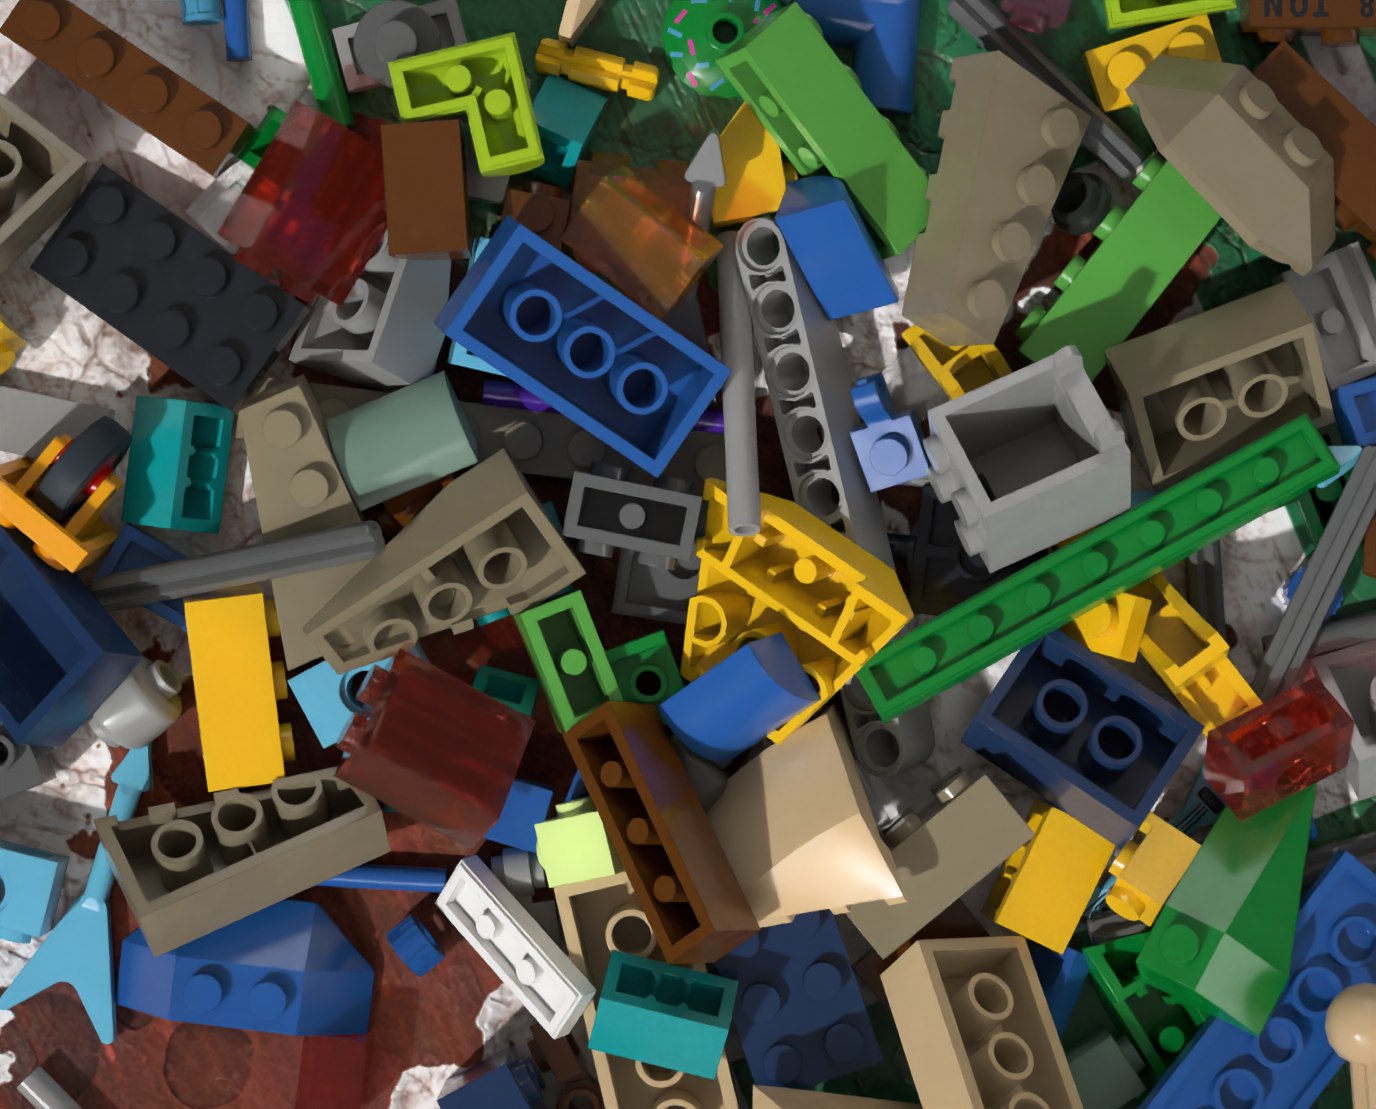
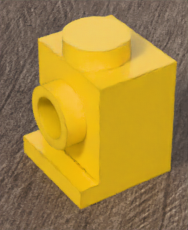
M1150 811L1132 840L1126 843L1108 872L1117 877V880L1105 898L1107 904L1120 916L1131 921L1139 919L1151 927L1202 845Z

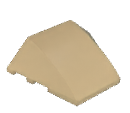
M836 699L781 744L774 743L727 779L726 790L706 814L760 928L791 923L796 914L830 909L834 915L851 912V905L882 899L888 905L908 902L892 853L880 838L852 756L855 752L842 707Z

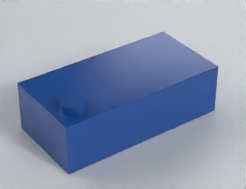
M509 215L505 217L434 321L435 325L446 336L657 478L732 372L731 369Z

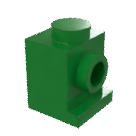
M661 629L604 650L624 702L654 704L663 724L666 725L667 722L660 713L658 706L685 688L665 630ZM644 671H653L661 679V688L653 695H644L637 689L636 679Z

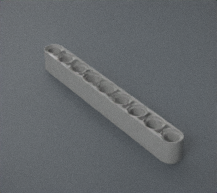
M776 216L753 218L744 223L738 231L735 241L736 256L795 503L896 572L877 491L871 492L850 436L853 427L861 425L850 391L852 385L836 319L828 320L775 221ZM774 234L777 235L780 250L778 257L773 249ZM789 296L794 303L795 313L793 319L788 312L787 302ZM804 359L809 366L810 376L808 381L805 379L802 370ZM818 421L824 429L825 438L823 443L817 434ZM833 484L839 492V505L835 503L832 496ZM907 623L886 644L910 631L909 624ZM856 674L840 688L854 752L859 764L867 773L875 777H889L920 765L929 759L935 747V733L927 701L884 724ZM891 733L898 741L899 754L893 749L891 744Z

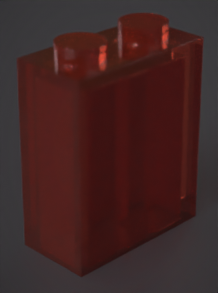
M295 100L217 234L239 247L233 259L265 278L268 277L272 268L285 274L279 286L311 305L314 304L318 295H321L342 307L387 230L382 150L328 115Z
M399 648L384 669L374 664L363 680L356 699L365 704L361 714L352 713L338 737L336 747L343 750L344 754L334 776L473 850L500 818L536 721L406 650Z

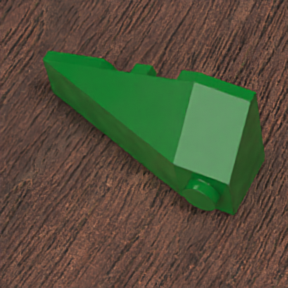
M1257 755L1166 902L1135 962L1143 982L1258 1038L1261 1037L1290 979L1292 950L1300 908V893L1316 795V781Z

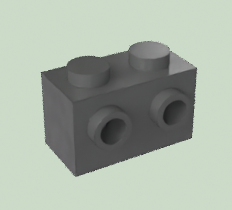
M592 462L590 474L574 471L562 535L577 538L575 551L612 558L614 546L640 551L639 564L674 571L676 570L678 559L691 561L703 504V497L691 495L693 482L659 475L658 478H654L653 487L627 482L630 469Z

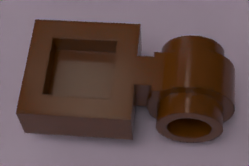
M534 1017L529 1026L533 1036L526 1040L531 1055L543 1073L552 1069L559 1084L562 1082L564 1084L557 1098L556 1109H577L572 1102V1098L579 1095L588 1097L593 1103V1109H605L599 1081L594 1079L585 1065L587 1060L572 1032L570 1031L569 1034L554 1040Z

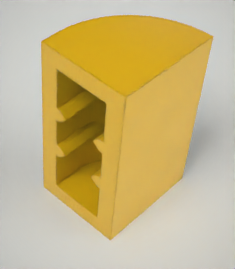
M1035 799L1025 819V823L1034 832L1035 836L1005 860L980 913L994 922L1063 955L1113 853L1115 845L1069 814Z

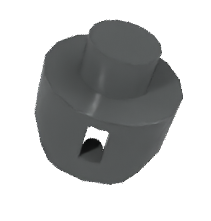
M403 0L385 1L369 9L359 21L353 38L355 57L362 71L376 83L391 89L394 88L388 62L441 50V37L434 20L419 6Z

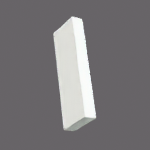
M477 855L461 859L435 904L554 1040L569 1034L597 990Z

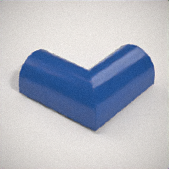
M793 0V3L797 2L804 12L811 15L818 22L823 32V38L830 47L853 49L852 70L861 82L862 91L880 114L912 117L921 0Z

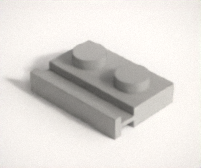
M1358 241L1322 256L1314 268L1305 276L1291 269L1271 278L1273 285L1287 282L1312 320L1329 392L1376 372V282Z

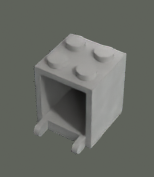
M1075 345L1065 346L1054 355L927 411L930 436L923 439V444L932 464L931 467L927 468L930 483L942 504L950 500L954 504L960 519L954 521L963 547L970 557L979 553L989 573L1131 510V452L1125 443V432L1119 421L1112 420L1083 368V357ZM982 479H984L994 498L992 502L980 482Z

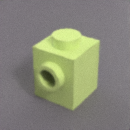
M591 796L555 805L557 817L534 824L537 835V857L546 872L549 888L616 875L625 871Z

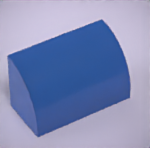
M812 176L788 182L775 221L828 320L897 303L899 300L898 288L844 184L839 179L831 176Z
M780 632L746 644L660 704L658 709L674 734L688 748L708 760L727 762L821 700L784 635Z

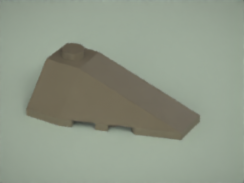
M503 448L449 483L385 546L383 553L378 554L376 558L372 559L302 629L309 641L334 671L340 675L410 651L415 646L417 639L448 628H451L454 635L474 629V619L508 608L511 615L532 609L586 574V571L534 489Z

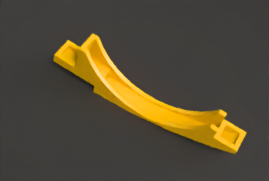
M915 324L901 334L948 401L1013 373L994 344L947 346ZM1098 526L1055 544L1057 549H1060L1098 528ZM1160 572L1123 592L1152 600L1138 652L1184 712L1205 726L1201 734L1214 750L1266 712L1267 708L1227 658L1230 647L1218 631L1208 624L1186 602Z

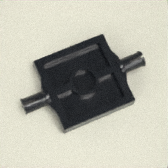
M923 485L919 518L910 535L887 532L889 543L895 544V548H891L893 559L907 560L911 579L908 602L913 613L938 616L1044 558L1052 553V548L1050 546L989 573L980 554L978 553L970 557L963 547L954 521L960 519L952 501L950 500L942 504L933 487ZM987 493L990 501H994L992 494Z

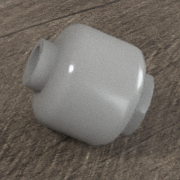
M144 657L88 717L87 721L94 733L107 745L113 748L122 746L126 749H142L171 727L181 716L182 703L178 694L182 689L181 681L176 672L164 661L156 660L153 662Z

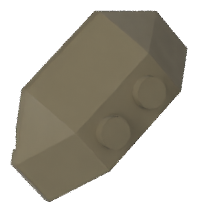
M1158 55L1125 89L1131 102L1139 107L1142 122L1157 149L1251 248L1277 262L1289 264L1293 271L1305 276L1314 268L1336 240L1333 158L1322 147L1317 136L1309 129L1303 127L1277 100L1272 89L1266 83L1258 80L1244 65Z

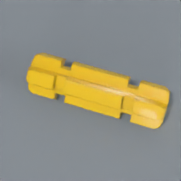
M544 38L539 43L534 65L535 70L541 74H553L558 77L561 74L568 75V81L618 93L619 89L627 91V96L645 101L652 100L655 95L660 75L659 69L654 65L635 61L634 65L626 64V58L577 45L575 50L568 49L566 42L550 38Z

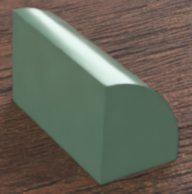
M444 371L326 420L328 435L336 461L359 511L478 462L476 434Z

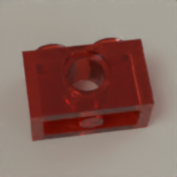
M1314 677L1208 731L1203 776L1241 822L1348 766L1355 721L1317 677Z

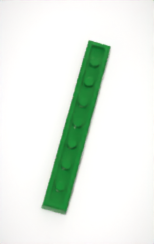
M1305 413L884 645L855 674L882 722L886 724L1339 474L1340 465L1308 414Z

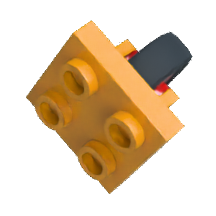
M103 416L92 423L77 438L72 439L66 433L61 437L56 436L35 462L24 456L1 464L0 524L9 529H14L15 527L20 529L35 542L33 545L34 552L44 562L58 570H65L67 568L73 573L105 558L117 539L119 532L100 516L125 484L124 481L115 475V469L127 453L133 439L132 435L115 420L108 416Z

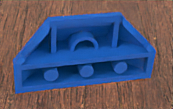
M286 898L154 958L139 927L122 941L115 1004L171 1021L294 1036L364 1035L368 1033L376 970L360 954L345 933L318 902Z

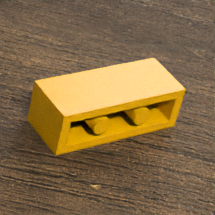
M259 582L183 597L208 792L271 784L273 780L285 778L283 762L295 761V750L291 723L279 724L276 700L288 699L283 661L271 662L268 638L280 636L274 598L263 599V592Z

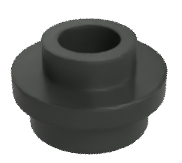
M1073 172L1067 174L1051 210L1057 226L1071 235H1083L1094 230L1105 219L1110 209L1112 199L1110 187L1102 178L1093 173Z

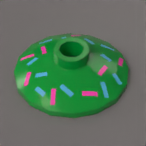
M673 0L665 14L662 33L667 63L683 84L703 96L727 100L741 97L715 61L766 15L782 7L777 0ZM723 21L734 24L738 32L735 40L726 44L718 42L713 36L714 27Z

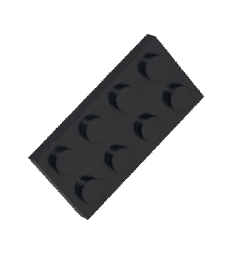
M103 163L30 266L33 271L236 414L239 413L245 399L251 396L311 310Z

